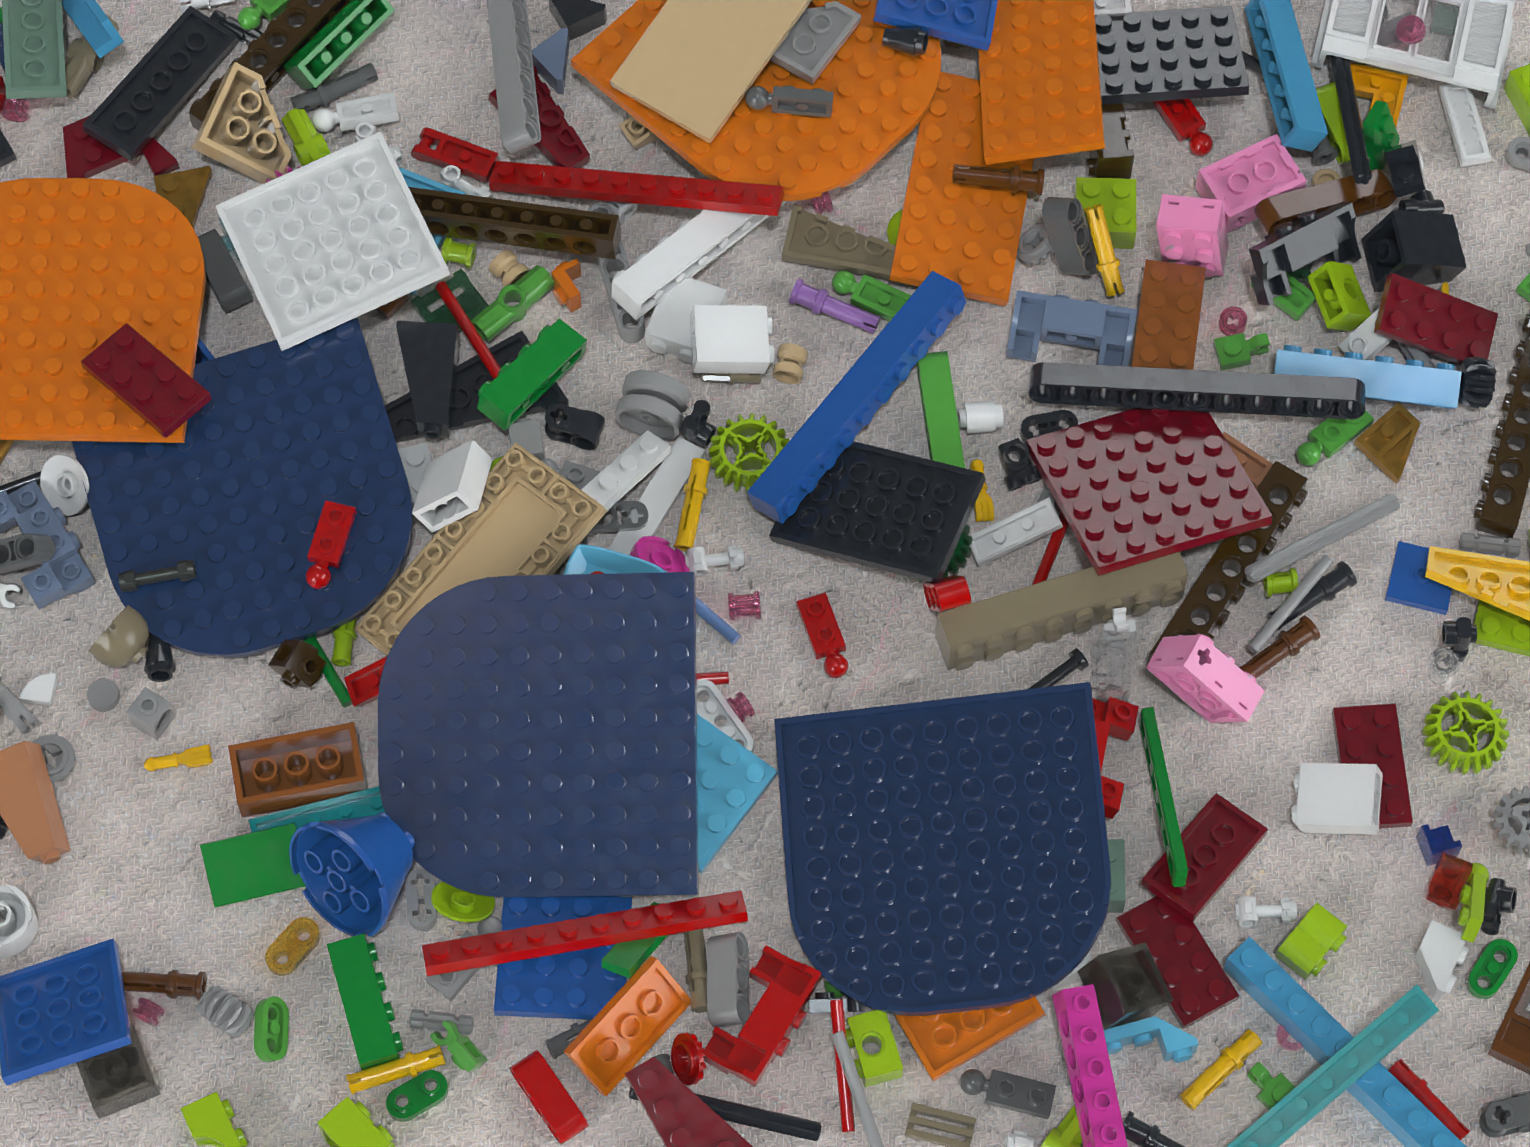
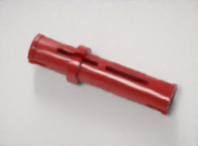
M1402 1058L1388 1070L1460 1141L1470 1132L1427 1086L1428 1082L1424 1078L1421 1080Z

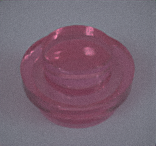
M1408 15L1402 18L1396 26L1397 37L1407 44L1421 42L1426 34L1423 20L1415 15Z

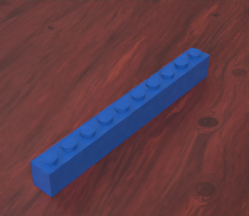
M934 271L927 276L747 491L755 510L781 524L796 512L800 502L808 493L815 489L820 478L827 470L834 466L836 459L845 448H848L853 443L855 436L860 430L870 423L874 413L883 403L889 400L894 389L901 381L908 377L910 370L919 359L925 357L929 347L938 337L944 334L954 317L963 311L967 302L960 284Z

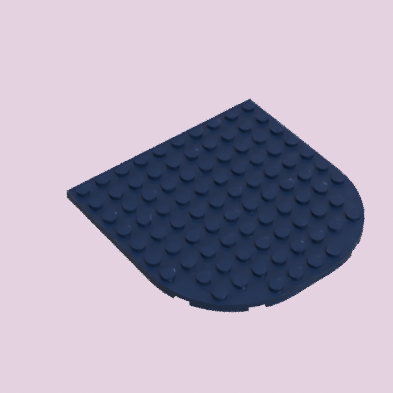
M358 317L283 351L276 339L195 364L193 379L210 392L211 400L187 420L184 443L72 441L76 459L82 465L88 477L90 489L86 495L107 570L119 599L125 608L129 605L143 616L151 635L180 651L197 656L245 657L278 648L285 639L301 641L334 630L354 620L374 601L377 602L390 587L405 561L411 542L410 536L413 520L412 496ZM325 500L355 507L357 513L339 568L328 566L331 573L329 584L321 589L312 588L306 581V572L310 566L316 563L308 561L307 555ZM194 560L197 578L190 581L181 582L177 578L140 585L137 591L122 592L120 589L118 574L124 573V571L134 570L135 573H142L177 566V561Z
M695 572L487 577L469 581L440 594L412 617L395 640L381 675L378 694V778L385 813L402 831H408L414 838L415 846L412 848L413 859L429 873L449 885L470 893L493 897L699 895Z
M1090 682L774 719L790 918L805 955L812 966L822 973V978L834 989L863 1006L895 1015L922 1016L990 1009L1013 1005L1044 993L1067 977L1083 961L1097 940L1105 922L1112 886Z

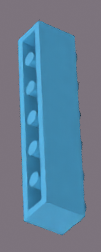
M1250 0L1245 6V12L1282 146L1312 152L1327 136L1328 131L1291 0Z
M1284 345L1283 350L1277 349L1274 374L1356 378L1365 384L1366 399L1456 409L1458 405L1462 371H1455V365L1437 363L1436 368L1424 367V361L1406 359V364L1404 365L1393 363L1394 358L1375 356V361L1363 360V354L1345 352L1344 357L1332 356V350L1314 348V354L1303 353L1301 352L1302 347Z

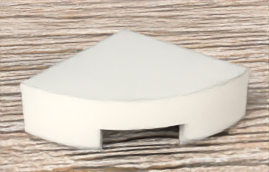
M44 674L31 680L20 694L19 699L21 703L52 707L58 682L57 674Z

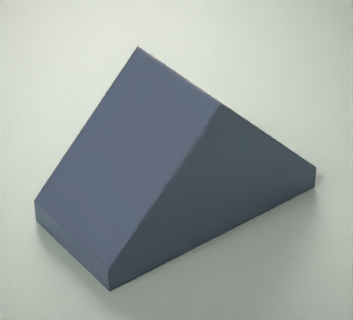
M568 28L560 29L532 50L533 64L538 70V74L557 94H564L570 45Z

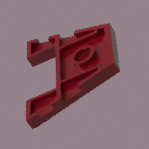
M90 116L63 127L67 178H89L129 161L83 131V123ZM154 138L136 156L144 155L153 176L168 174L180 169L177 159Z

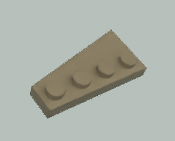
M794 203L783 247L782 260L838 271L845 270L854 274H865L889 280L895 245L871 235L867 237L855 232V228L845 224L840 226L829 221L828 217L819 213L814 215L803 210L802 206Z

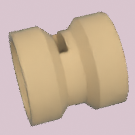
M510 249L499 253L489 265V271L496 278L502 279L504 287L514 285L530 271L526 265L519 264L517 256Z
M781 344L777 352L779 360L774 365L772 376L786 384L800 383L804 373L802 365L807 361L808 351L796 344Z

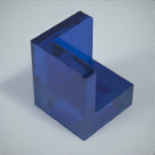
M1428 824L1422 825L1416 836L1426 866L1457 858L1462 848L1460 840H1453L1448 825L1431 830Z

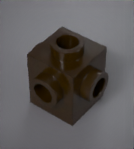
M285 639L268 666L281 676V682L293 689L297 687L311 688L319 680L321 670L326 661L317 655L319 651L313 645L300 640Z

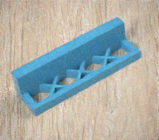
M62 0L63 8L99 58L124 42L95 0Z

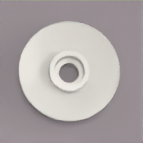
M56 455L48 459L42 468L40 476L41 491L53 509L59 507L64 516H71L81 512L88 502L86 493L88 494L90 489L84 468L76 459L68 455Z

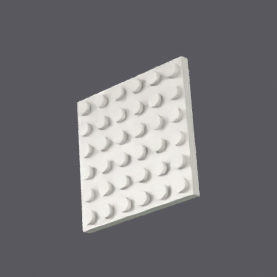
M381 131L215 206L282 351L450 275L448 267Z

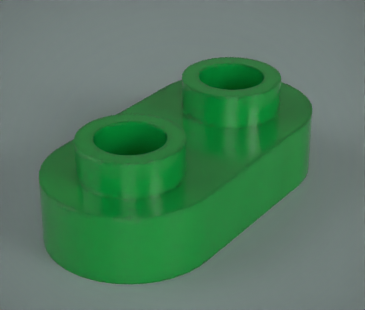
M1496 939L1490 942L1467 978V987L1476 998L1489 999L1495 996L1516 964L1518 952L1510 941ZM1501 954L1505 958V962L1496 961L1494 955ZM1478 980H1485L1488 983V987H1480Z
M428 1070L393 1089L386 1099L389 1115L396 1121L406 1122L438 1105L448 1094L446 1078L438 1071ZM433 1081L437 1084V1087L432 1091L425 1089V1085L428 1082ZM400 1098L408 1100V1104L405 1107L396 1105Z

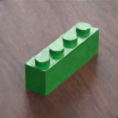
M560 318L551 326L549 324L546 325L538 334L535 342L532 344L527 343L523 346L516 360L503 365L498 373V377L492 382L488 380L482 385L478 392L479 401L477 409L504 431L507 430L583 357L587 339Z
M363 933L326 944L361 1070L399 1059L398 1052L404 1049L399 1032L392 1033L389 1022L395 1020L391 1003H384L381 992L387 989L382 972L375 973L373 962L378 961L374 942L367 943Z

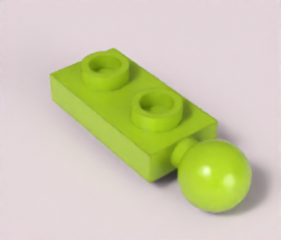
M1477 862L1469 864L1464 869L1463 878L1466 884L1463 885L1459 898V903L1464 904V906L1461 907L1457 922L1458 925L1462 926L1461 940L1474 943L1484 919L1485 890L1489 879L1488 869L1483 864Z

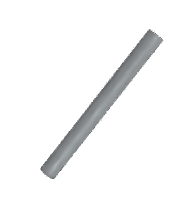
M1323 555L1250 641L1247 648L1252 653L1257 654L1331 567L1333 561L1328 556Z
M842 1030L833 1033L831 1037L870 1147H884L844 1032Z

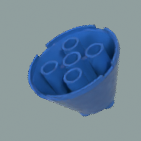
M379 812L376 815L307 823L293 834L289 846V857L293 874L299 873L306 885V889L302 893L324 920L347 935L356 936L364 933L370 937L384 927L413 863L412 848L415 846V841L408 831H402L386 813Z

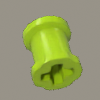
M446 237L441 255L445 263L450 261L463 264L465 268L471 269L476 258L477 243L471 242L469 245L453 241L452 237Z
M1295 567L1290 568L1289 571L1275 572L1263 578V589L1266 598L1272 597L1273 594L1292 593L1299 585Z

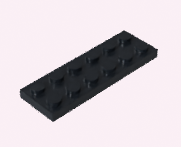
M189 6L83 123V131L132 161L236 45L238 35L192 6Z

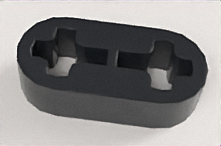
M1068 410L1031 415L1022 421L1020 437L1026 444L1027 439L1063 429L1062 426H1059V421L1064 420L1066 425L1072 427L1078 425V419L1073 412ZM1030 426H1035V429L1039 430L1037 436H1033V433L1029 431Z

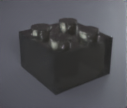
M1146 942L1100 954L1077 971L1084 986L1094 984L1101 1021L1105 1030L1152 1017L1174 1001Z
M134 1025L130 1026L132 1044L76 1062L92 1108L99 1119L161 1095Z

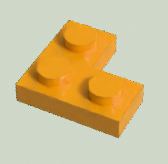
M1351 62L1350 66L1356 96L1372 99L1370 110L1376 100L1387 102L1396 127L1409 75Z

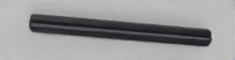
M1330 55L1354 181L1357 184L1362 183L1366 185L1372 178L1350 61L1349 59Z
M630 1085L629 1098L638 1100ZM696 1094L725 1121L812 1141H817L820 1137L822 1128L820 1122Z

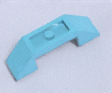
M1156 1016L1103 1030L1108 1055L1118 1053L1123 1049V1046L1135 1044V1047L1148 1045L1154 1041L1153 1038L1157 1037L1164 1062L1173 1059L1175 1063L1191 1059L1193 1057L1192 1054L1196 1053L1199 1045L1196 1037Z

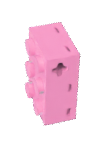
M1275 134L1200 169L1195 188L1202 198L1223 200L1228 233L1258 219L1254 209L1260 201L1271 196L1305 188L1307 180L1302 172L1299 173L1300 169L1285 146L1281 145L1278 135Z
M1162 194L1156 224L1162 262L1206 267L1205 277L1223 276L1229 246L1223 200Z
M1178 635L1162 638L1146 667L1152 674L1209 723L1248 722L1265 691L1256 683L1254 676L1234 664L1235 660L1231 656L1219 651L1213 645L1212 639L1206 635Z

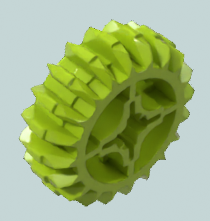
M739 413L736 423L728 418L726 421L727 428L722 426L717 428V435H713L711 438L713 446L709 448V456L712 457L710 459L711 467L716 468L715 476L717 478L723 477L725 487L734 483V490L736 492L742 486L745 487L747 493L790 440L785 438L786 432L784 428L777 429V422L775 420L767 424V417L765 415L759 420H755L753 413L749 415V419L744 420L743 416ZM767 442L775 451L772 461L767 458V453L764 452ZM729 446L733 449L734 454L737 455L733 465L725 455Z
M1467 690L1463 693L1462 698H1460L1458 693L1454 691L1451 693L1450 699L1442 696L1439 700V705L1434 703L1430 708L1431 714H1426L1424 722L1427 725L1423 727L1422 733L1428 737L1424 740V746L1433 747L1429 752L1430 757L1440 756L1439 766L1444 765L1446 762L1451 764L1449 767L1450 773L1454 772L1456 767H1461L1463 775L1468 773L1469 767H1471L1475 774L1480 773L1482 766L1488 770L1493 765L1492 761L1498 762L1502 757L1501 752L1507 748L1508 744L1504 741L1509 737V731L1504 729L1508 724L1507 719L1499 718L1502 713L1501 708L1491 709L1492 699L1487 700L1486 703L1482 702L1481 693L1477 694L1474 699L1470 697V693ZM1454 714V726L1449 727L1447 731H1442L1441 722ZM1470 715L1477 717L1479 720L1472 718ZM1489 734L1490 744L1478 751V739H1482L1483 735ZM1452 746H1457V747H1459L1462 751L1457 750V749H1455V748L1452 747Z

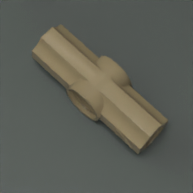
M106 15L115 27V29L118 31V23L113 21L110 16ZM83 35L80 39H74L67 51V61L65 62L66 93L70 99L78 96L91 73H97L105 59V55L101 58L98 57Z

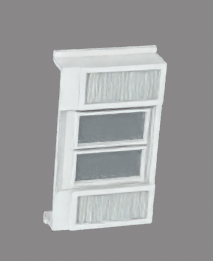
M1325 0L1311 66L1322 68L1326 54L1484 91L1486 96L1483 107L1495 109L1514 18L1511 17L1515 1Z

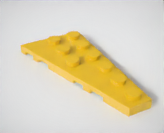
M1434 546L1429 547L1426 578L1530 621L1529 561Z

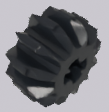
M1466 357L1460 365L1462 374L1458 402L1470 408H1486L1491 402L1493 392L1495 391V376L1497 372L1493 361L1483 357Z

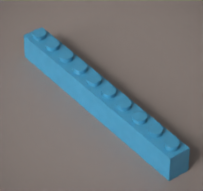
M1251 937L1247 938L1227 957L1223 970L1320 1065H1323L1354 1038ZM1380 1062L1347 1089L1405 1147H1467Z

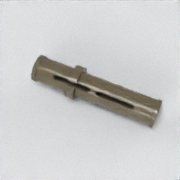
M703 929L684 932L688 974L685 976L690 990L691 1011L703 1013L707 1012V962Z

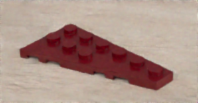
M655 1057L624 1073L665 1147H753Z

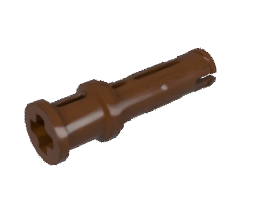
M954 164L952 183L1008 188V191H1011V193H1016L1018 190L1029 191L1041 196L1045 171L1040 168L1038 171L1020 170L1019 166L1011 167L1009 170Z
M1304 615L1299 619L1298 624L1287 632L1281 631L1273 644L1239 668L1256 679L1287 656L1292 657L1299 654V649L1311 640L1317 641L1321 637L1320 632L1313 621Z
M174 969L169 971L168 974L122 971L124 991L166 993V996L170 997V999H176L177 996L196 997L200 1001L199 999L207 988V975L204 971H200L198 974L179 973L178 970Z

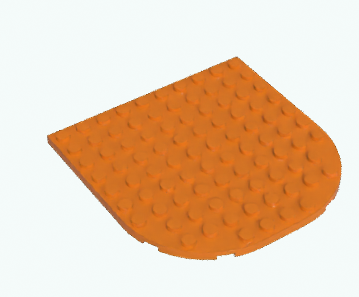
M637 0L571 59V66L709 179L783 186V201H797L820 197L823 192L833 190L839 186L840 188L848 186L868 172L915 128L928 111L938 88L941 71V47L939 38L928 35V45L925 54H918L917 57L889 48L888 46H883L885 29L899 27L873 21L877 0H812L807 6L808 9L825 6L827 2L838 1L861 15V22L813 85L769 60L750 88L761 86L768 93H773L774 86H793L799 89L810 90L820 88L825 91H832L834 93L831 118L773 113L772 105H767L761 110H754L748 106L745 94L711 144L610 85L612 77L667 0Z
M23 178L0 183V440L184 443L187 421L167 438L163 437L89 374L81 364V361L127 323L193 378L206 284L205 260L195 230L181 211L167 199L142 186L112 179Z

